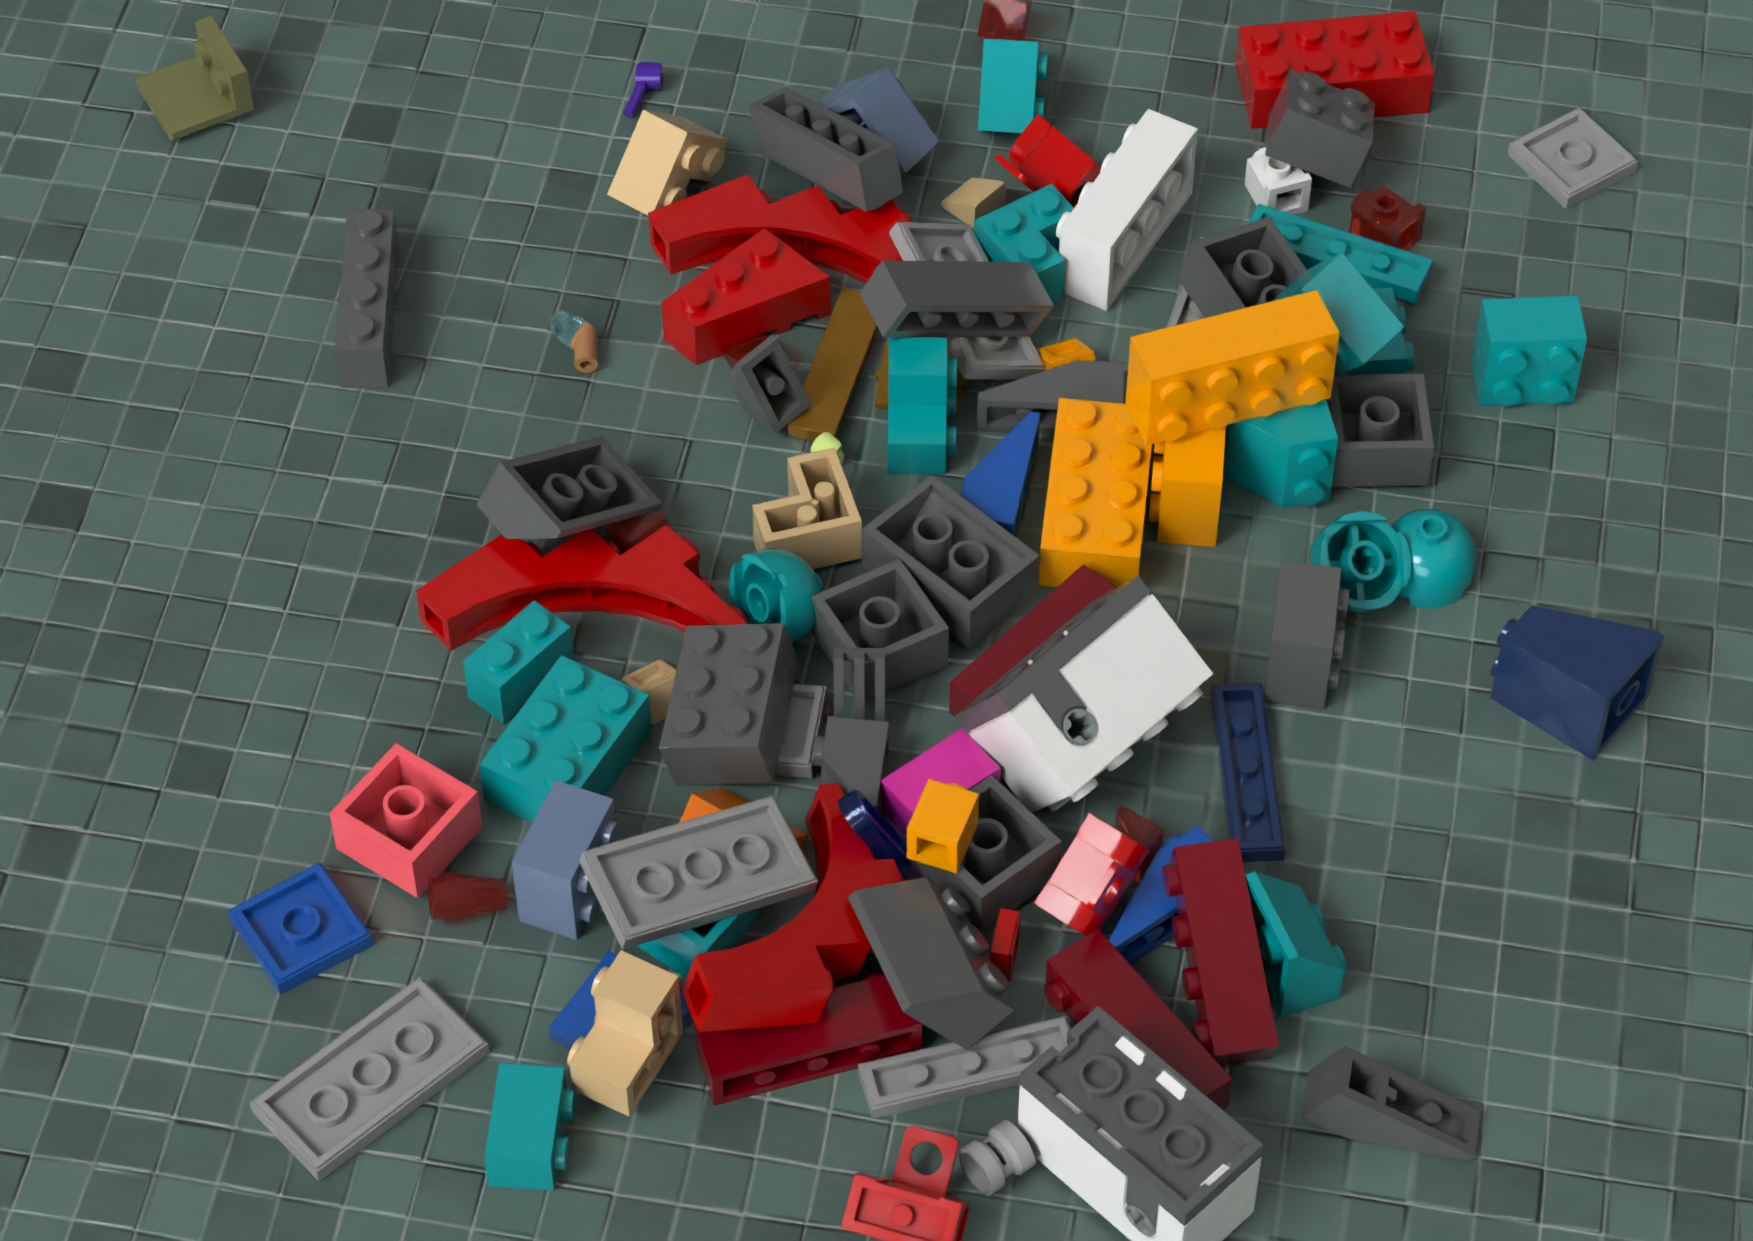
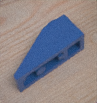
M1030 412L964 478L960 496L1016 538L1039 446L1040 413Z
M1199 825L1182 836L1176 834L1162 844L1108 940L1130 965L1174 937L1172 918L1179 915L1175 896L1167 897L1162 869L1163 865H1169L1168 861L1175 847L1213 842Z

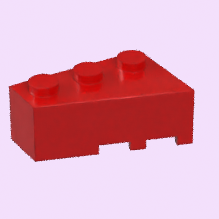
M763 228L662 301L664 340L694 364L698 365L749 346L750 338L772 330H775L777 335L791 330V323L815 315L817 320L831 315L830 276L767 229Z

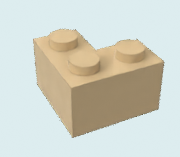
M643 110L607 195L647 216L651 211L683 200L687 196L686 187L690 178L711 182L713 175L721 169L725 160L724 150L728 139L685 117Z
M835 447L787 458L789 497L752 505L753 535L756 550L779 548L795 552L812 569L861 559L862 520Z
M621 950L611 966L602 967L594 979L591 995L594 996L595 1024L586 1038L580 1036L574 1042L567 1058V1065L570 1067L572 1089H575L577 1093L630 1117L683 1035L679 976Z

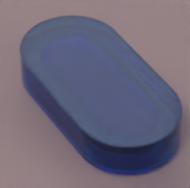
M853 789L838 799L839 808L851 828L879 859H894L899 872L912 865V860L907 859V845L901 836L862 792Z

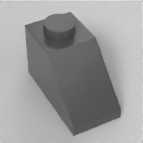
M773 334L737 362L727 376L743 410L774 434L812 405L779 339Z
M828 716L825 736H815L813 766L821 767L822 784L839 783L848 804L854 808L856 821L861 830L866 835L877 836L881 809V780L886 776L889 756V722Z

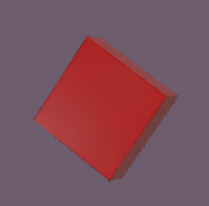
M1000 908L990 952V962L1003 973L1007 981H1011L1020 942L1021 915H1019V911Z

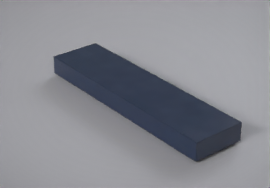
M1262 683L1211 685L1210 697L1229 839L1238 838L1243 862L1284 860L1285 845Z

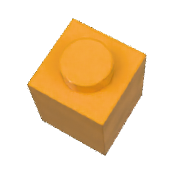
M928 779L907 826V859L957 874L978 826L979 793L969 791L959 784H945Z

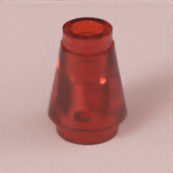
M442 872L441 877L429 878L428 906L431 920L443 919L445 924L492 913L496 910H506L507 892L504 878L494 879L492 877Z

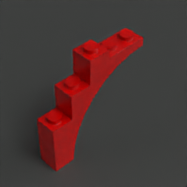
M748 174L648 213L650 245L671 275L701 265L716 263L765 228L812 264L846 274L864 284L867 283L873 275L874 269L882 261H903L889 232L896 222H913L909 213L905 210L901 211L892 199L887 201L881 208L868 212L856 208L842 213L839 204L835 200H829L819 185L772 203L767 192L764 189L759 190Z
M667 525L623 554L620 553L617 546L610 539L606 538L603 540L592 529L579 532L545 556H543L541 550L532 541L528 540L525 542L523 539H506L501 534L416 590L421 622L451 651L485 632L506 625L533 601L539 603L552 614L559 612L601 611L632 615L672 626L684 633L687 626L749 624L739 608L733 605L728 606L716 594L711 583L703 576H699L700 554L694 543L687 537L681 538Z
M839 783L819 785L805 818L815 849L818 881L814 898L795 919L764 938L732 949L696 954L681 991L698 1032L818 1023L827 1000L832 996L833 979L855 978L858 976L872 947L848 896L855 890L906 880H903L894 859L874 860L873 849L866 842L856 821L854 808L848 804Z

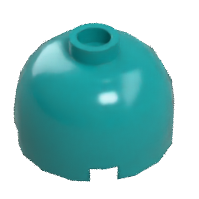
M1417 509L1402 515L1391 526L1395 532L1401 531L1407 539L1412 557L1410 579L1406 587L1401 588L1399 594L1409 598V605L1417 608H1441L1456 603L1463 597L1464 590L1470 584L1472 585L1475 578L1477 559L1475 541L1463 522L1452 514L1437 509ZM1386 551L1383 554L1384 559L1393 558L1395 565L1394 557Z
M1358 511L1336 518L1317 534L1309 550L1308 564L1341 568L1339 588L1349 589L1347 611L1364 613L1388 606L1398 596L1401 588L1406 587L1411 576L1412 557L1407 539L1401 531L1395 532L1392 526L1385 522L1388 520L1387 518L1377 513ZM1387 551L1393 558L1384 559L1383 554Z
M779 548L761 549L741 556L743 561L734 564L730 571L729 592L731 606L739 608L749 624L784 623L792 643L806 637L812 631L816 622L815 608L811 597L824 591L818 574L797 553Z

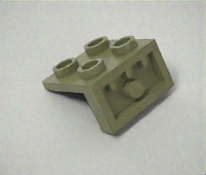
M212 16L195 21L198 40L193 42V49L196 56L136 78L138 90L170 140L181 138L254 110L248 72Z

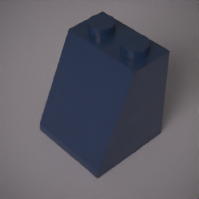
M1531 605L1518 621L1514 618L1510 619L1498 636L1497 645L1501 646V649L1491 669V675L1495 677L1491 699L1593 761L1648 698L1664 635L1655 630Z

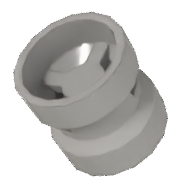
M1003 1120L991 1128L988 1132V1138L982 1142L973 1140L958 1151V1158L964 1173L975 1188L986 1196L992 1195L1005 1186V1179L1011 1174L1020 1176L1035 1165L1034 1153L1029 1142L1022 1132L1007 1120Z

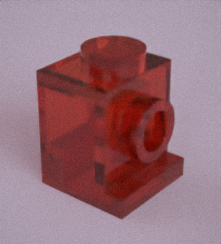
M1385 185L1373 193L1365 189L1353 200L1350 208L1352 215L1349 233L1407 251L1421 240L1426 207L1418 203L1416 206H1413Z

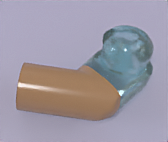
M561 310L556 312L550 319V330L559 342L574 350L576 370L583 373L593 372L598 367V334L596 329L584 319L571 315L568 311Z

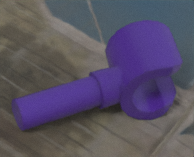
M638 63L635 76L636 85L623 111L626 117L633 118L643 96H645L646 89H662L664 78L663 73H661L662 63Z

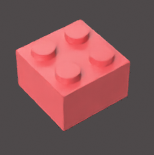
M397 743L329 813L335 845L338 851L416 898L422 895L483 828L478 791Z

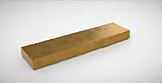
M841 288L803 385V389L812 405L788 424V436L814 442L819 435L829 432L835 438H838L879 330L859 293L860 291Z

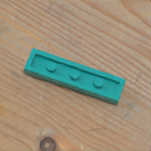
M1259 203L1248 222L1249 224L1270 217L1306 269L1342 252L1373 289L1393 287L1395 298L1416 304L1432 271V259Z

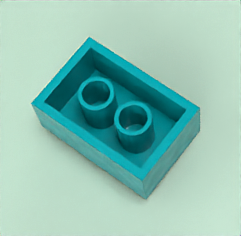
M561 655L479 763L484 800L533 823L555 780L605 796L652 732L649 694Z

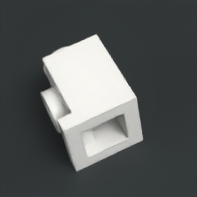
M1266 147L1259 149L1252 158L1247 159L1245 186L1256 206L1259 203L1293 215L1308 211L1312 178L1309 173L1304 174L1300 168L1266 156ZM1288 192L1289 196L1277 199V194Z

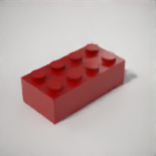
M1416 11L1241 26L1238 30L1235 67L1251 129L1268 127L1269 114L1290 70L1301 74L1303 72L1314 73L1322 77L1329 85L1342 90L1351 88L1364 93L1369 100L1375 102L1374 118L1429 112L1434 72Z

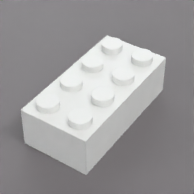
M1150 109L1145 112L1137 124L1132 123L1129 125L1124 134L1122 145L1116 153L1110 152L1106 156L1098 177L1093 183L1089 181L1085 184L1079 196L1078 204L1072 212L1066 211L1057 225L1056 237L1060 239L1058 252L1065 259L1064 294L1104 311L1110 308L1192 194L1198 128Z

